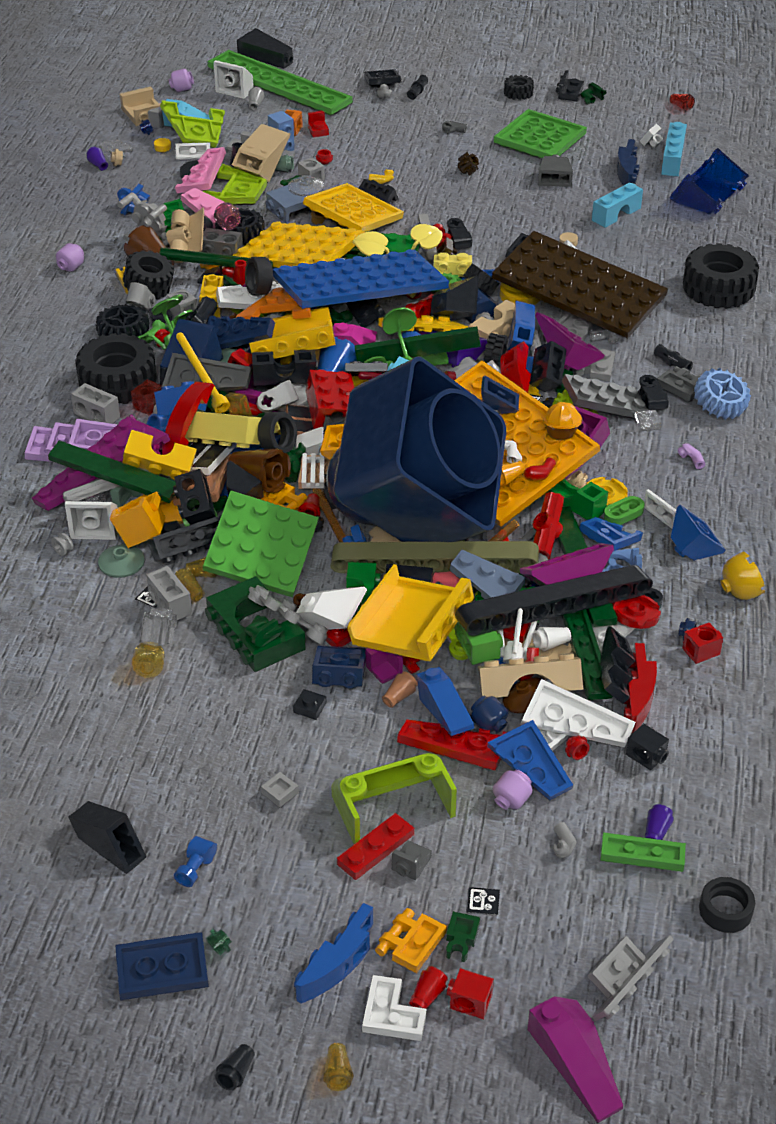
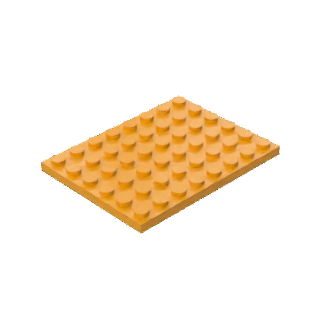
M482 360L454 381L481 401H483L481 389L482 377L484 375L519 394V411L516 413L500 414L506 425L505 440L516 442L517 450L522 456V463L525 469L533 465H542L548 457L556 461L555 467L545 480H528L524 474H521L505 487L500 486L495 523L501 527L600 451V445L579 429L576 430L572 438L566 440H557L550 437L543 422V418L549 408ZM504 450L503 464H509L507 462V450Z

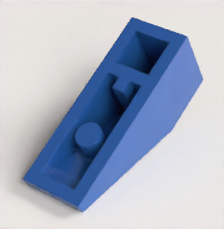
M440 667L429 668L417 674L420 701L451 736L475 728L451 679Z

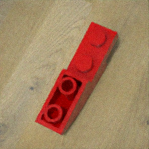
M523 341L501 355L500 370L503 376L528 393L531 376L526 369L529 346Z
M645 643L634 644L633 655L635 662L629 667L633 668V671H631L633 679L627 684L630 698L624 703L627 704V707H624V717L636 722L631 733L635 732L646 719L652 705L656 684L657 661L646 660Z

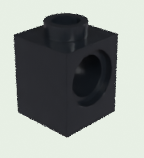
M643 723L628 737L626 755L651 771L658 763L662 764L667 759L669 739Z

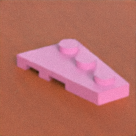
M196 188L181 194V201L195 213L204 207V216L212 221L214 229L218 215H221L222 212H227V209L233 210L236 208Z

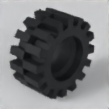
M511 75L504 81V94L509 99L526 100V98L529 99L533 96L534 80L526 75L524 77L522 75H514L513 77Z
M473 263L463 275L467 279L475 276L479 277L478 288L489 296L494 293L500 284Z
M489 334L484 352L485 363L493 360L500 368L501 355L505 354L507 350V335Z

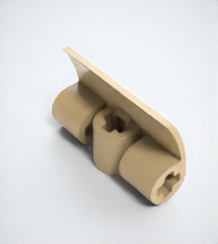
M204 207L191 216L184 210L172 212L171 230H168L166 233L171 249L202 251Z

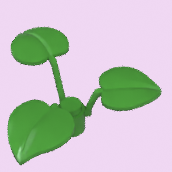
M182 294L157 303L152 309L153 315L162 312L167 324L165 329L171 333L164 337L165 342L162 343L154 335H148L147 333L138 336L139 339L142 338L147 343L150 340H154L163 350L167 349L177 321L179 319L185 320L193 311L187 310L177 315L171 322L169 321L166 314L167 310L175 307L182 301Z
M402 307L388 312L382 321V327L387 334L397 332L404 354L402 358L411 360L413 358L407 354L401 331L411 329L416 324L417 317L413 310ZM446 352L419 356L433 366L448 364ZM382 356L372 357L364 362L382 361L383 363H388V367L391 363H394L391 360L386 361L385 357Z

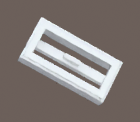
M302 453V488H324L325 457L321 453L320 457H316V453H311V457H307V453ZM307 463H311L310 483H306ZM316 463H320L319 483H315Z

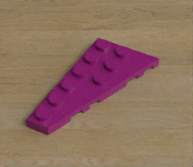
M127 416L87 450L123 463V454L131 430L152 435V446L161 441L165 444L170 441L167 433ZM67 467L63 472L56 475L49 484L41 488L32 497L35 505L49 511L64 502L63 492L90 483L97 479V477Z

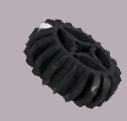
M241 207L240 209H227V212H222L221 215H218L215 229L241 232L242 242L246 245L251 239L260 236V232L265 230L263 216L259 212L249 210V208L242 209Z
M127 303L125 305L118 304V306L111 305L110 308H104V311L99 312V316L96 317V331L99 336H109L114 333L121 335L123 333L128 334V336L134 335L138 337L148 332L150 328L148 314L141 307H135L134 304L130 306Z

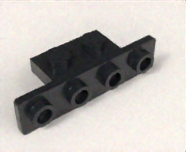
M376 298L346 303L360 327L365 328L376 319L384 318L386 314L382 307L378 305L379 302Z

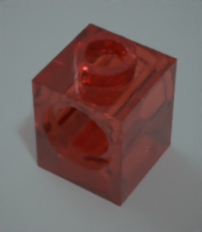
M147 379L131 391L133 409L151 415L156 405L154 392L161 391L162 385Z

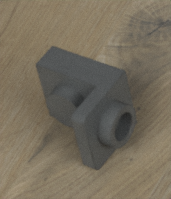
M407 840L400 851L396 849L393 851L392 870L401 876L417 880L431 859L432 850Z

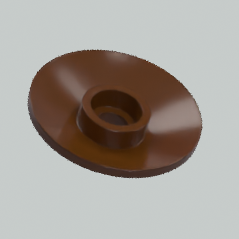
M529 678L514 684L510 688L508 696L503 697L505 708L512 713H525L542 678Z

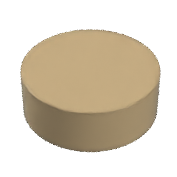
M566 232L560 235L559 242L564 243L566 240H569L574 246H577L578 236L576 234Z

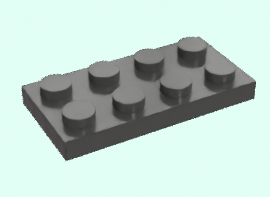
M565 374L561 380L574 406L647 420L650 414L637 389L632 386L625 387L613 382L606 383L598 379H587L579 375L573 376Z

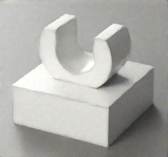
M655 124L639 142L644 146L649 142L655 148L663 140L662 136L657 134L661 128Z

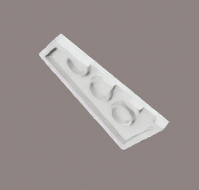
M274 281L270 292L273 289L282 286L280 284H276V282ZM241 285L217 287L216 290L218 307L246 309L265 296L251 295L247 288Z
M541 679L520 725L533 720L538 729L569 736H584L588 740L625 747L636 722Z

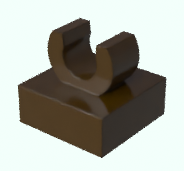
M446 238L438 248L437 255L439 253L456 255L458 251L453 248V240Z

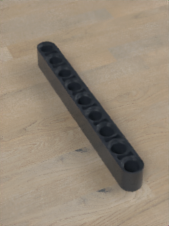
M631 565L466 603L456 610L455 618L468 635L476 636L516 626L517 613L520 608L523 610L522 625L643 596L651 590L653 581L639 566Z

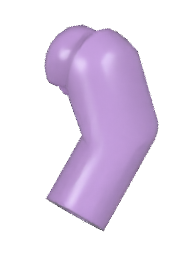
M685 443L682 444V447L678 448L677 451L682 458H686L688 455L691 457L696 469L705 467L706 463L700 451L693 446Z

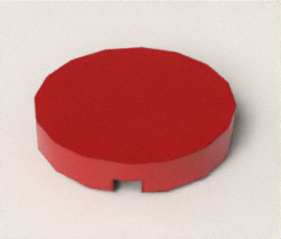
M643 595L613 603L617 621L628 627L637 629L651 628L660 620L661 611L659 610V605L650 597Z

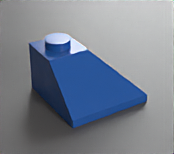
M682 505L677 507L671 539L676 544L674 549L682 557L686 555L692 560H698L722 554L726 551L705 521Z

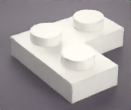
M373 975L362 1024V1032L422 1041L426 1009L398 1005L402 979Z

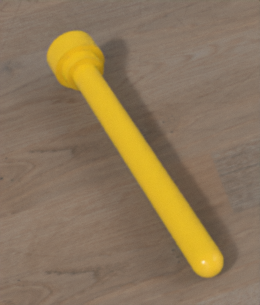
M181 332L177 333L176 339L201 381L213 383L184 334ZM214 386L210 395L212 397L211 405L214 411L220 414L229 409L230 402L226 396L219 394Z

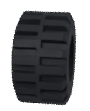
M144 250L134 252L129 255L126 261L123 285L129 291L132 282L143 284L154 294L155 299H160L170 292L174 266L170 260H167V257L160 255V253Z

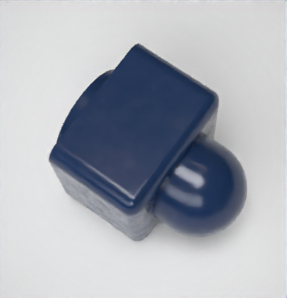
M415 357L356 386L350 392L341 445L332 456L327 469L326 483L329 496L335 507L348 519L361 524L376 525L401 542H460L493 529L496 521L506 439L505 422L498 412L422 357Z

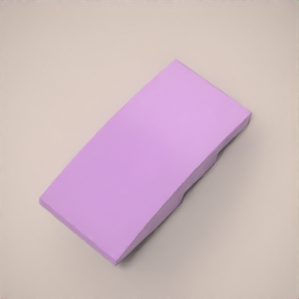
M76 419L75 425L55 422L53 429L34 426L25 450V459L50 461L48 454L59 440L87 450L103 438L104 434L117 426V424Z

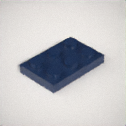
M202 932L115 945L120 1001L209 987Z

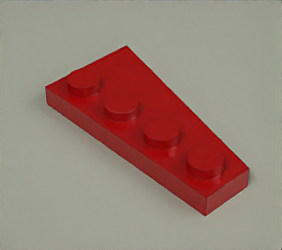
M407 719L398 733V743L483 768L496 770L501 761V758L487 747L489 741L501 735L490 734V730L479 728V732L465 731L451 736L445 728H441L440 723Z

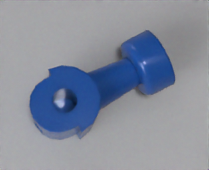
M195 836L187 848L186 856L189 859L186 865H180L174 873L175 880L185 887H192L197 880L196 870L202 863L210 864L213 861L217 851V843Z

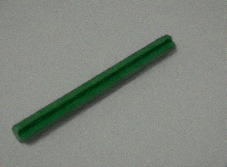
M160 248L159 252L160 255L167 257V260L234 268L235 261L245 260L247 263L249 259L247 257L171 248Z

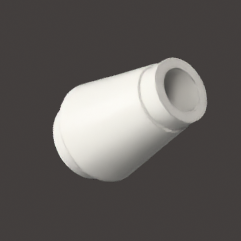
M539 627L538 630L533 632V644L535 648L547 651L571 640V632L567 627Z

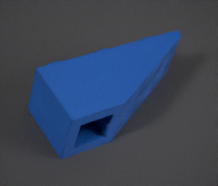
M516 301L507 352L523 341L529 346V352L533 344L535 331V305Z

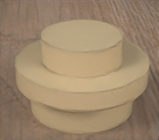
M116 148L114 152H111L110 162H113V166L121 165L123 159V151H119Z
M579 470L571 474L566 481L575 487L582 488L586 485L588 476Z

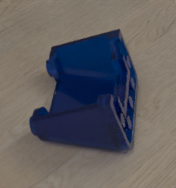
M717 148L700 168L692 175L688 174L684 177L669 198L674 203L709 215L712 213L716 215L723 207L722 204L737 190L741 191L747 183L745 181L749 175Z

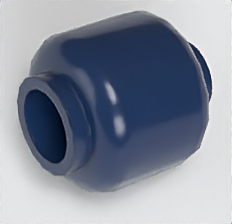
M484 695L480 697L470 709L472 711V721L479 728L490 730V733L493 731L499 733L508 724L506 721L508 710L494 696L486 697Z

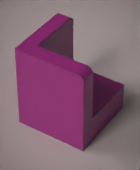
M367 648L366 667L384 684L394 679L397 674L403 672L402 655Z

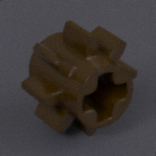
M466 152L458 158L460 162H458L457 166L461 173H468L470 176L479 169L477 167L479 160L475 154L469 155Z

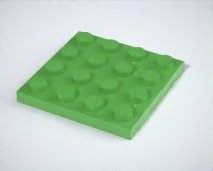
M527 109L494 136V143L540 158L554 154L560 156L586 134L587 127Z
M230 491L202 570L240 582L256 576L269 591L293 598L319 517Z

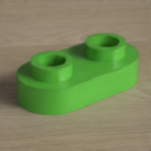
M636 496L623 498L605 508L604 520L622 525L641 516L644 512L645 503Z

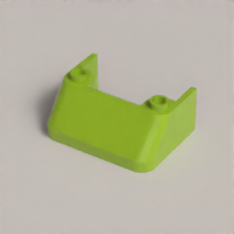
M421 754L340 777L331 785L332 798L354 844L360 840V817L353 802L424 781H432L450 818L456 817L457 788L441 758L435 754Z

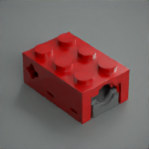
M310 370L305 391L314 429L319 427L326 429L327 425L345 423L349 395L352 389L355 388L351 373Z

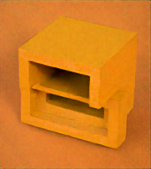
M154 492L112 511L110 521L127 548L161 534L166 517L159 507L161 497L158 492Z

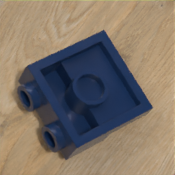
M317 646L312 665V684H318L322 687L340 685L350 689L362 687L367 648Z

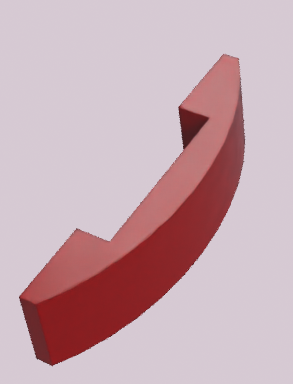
M196 381L179 398L166 427L165 433L168 434L170 441L163 444L162 455L169 454L173 450L175 443L188 446L189 441L185 438V435L199 404H207L215 386L213 383Z

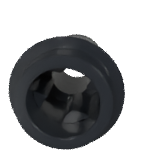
M241 1044L217 1066L215 1079L222 1088L232 1091L243 1084L255 1056L254 1050L246 1044Z

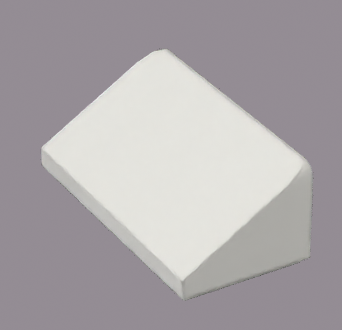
M176 143V160H199L207 149H211L210 143Z
M649 489L646 490L644 508L672 529L676 509Z

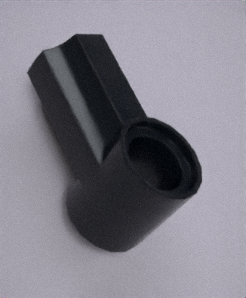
M203 297L196 309L185 320L207 324L209 316H213L218 308L217 302L213 298Z

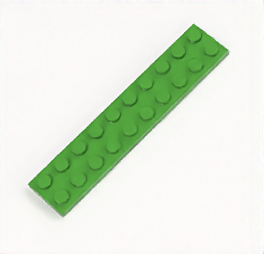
M227 50L207 61L208 67L214 69L215 60L245 67L253 75V86H258L276 95L284 96L289 100L297 101L302 105L310 106L315 110L324 111L328 115H333L352 103V96L231 50Z

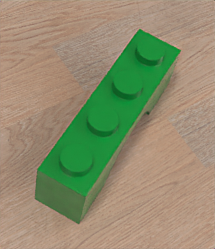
M564 478L546 492L560 493L564 497L563 506H570L573 512L586 520L595 517L599 518L604 514V510L607 507L608 491L593 482L578 488L571 485Z

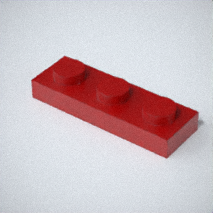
M394 813L338 856L337 865L354 880H357L414 835L415 828L397 813Z

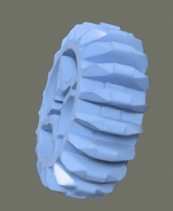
M711 368L710 371H705L698 378L694 387V398L698 400L697 405L703 406L702 410L709 411V415L714 414L717 418L722 416L725 420L727 418L734 419L747 409L751 398V389L747 388L746 382H742V377L735 376V373H729L728 369L722 371L721 368L717 370Z

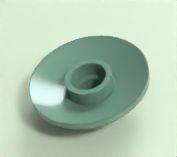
M126 544L109 547L101 553L98 559L100 570L104 574L116 578L128 577L137 573L145 563L143 552L135 546L127 548Z

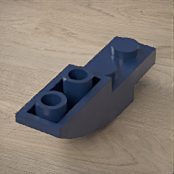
M628 139L627 146H619L617 174L623 186L627 183L636 184L637 175L639 174L640 165L637 164L638 157H636L638 147L635 146L634 139Z

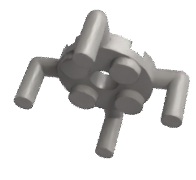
M133 192L117 203L121 209L130 202H133L135 205L131 218L138 225L123 236L125 241L128 242L130 240L128 236L135 228L145 225L146 227L151 226L155 230L157 235L163 240L162 242L165 247L170 245L165 232L167 225L165 226L164 224L166 220L164 215L167 209L166 205L161 204L157 206L154 203H146V200L141 201Z

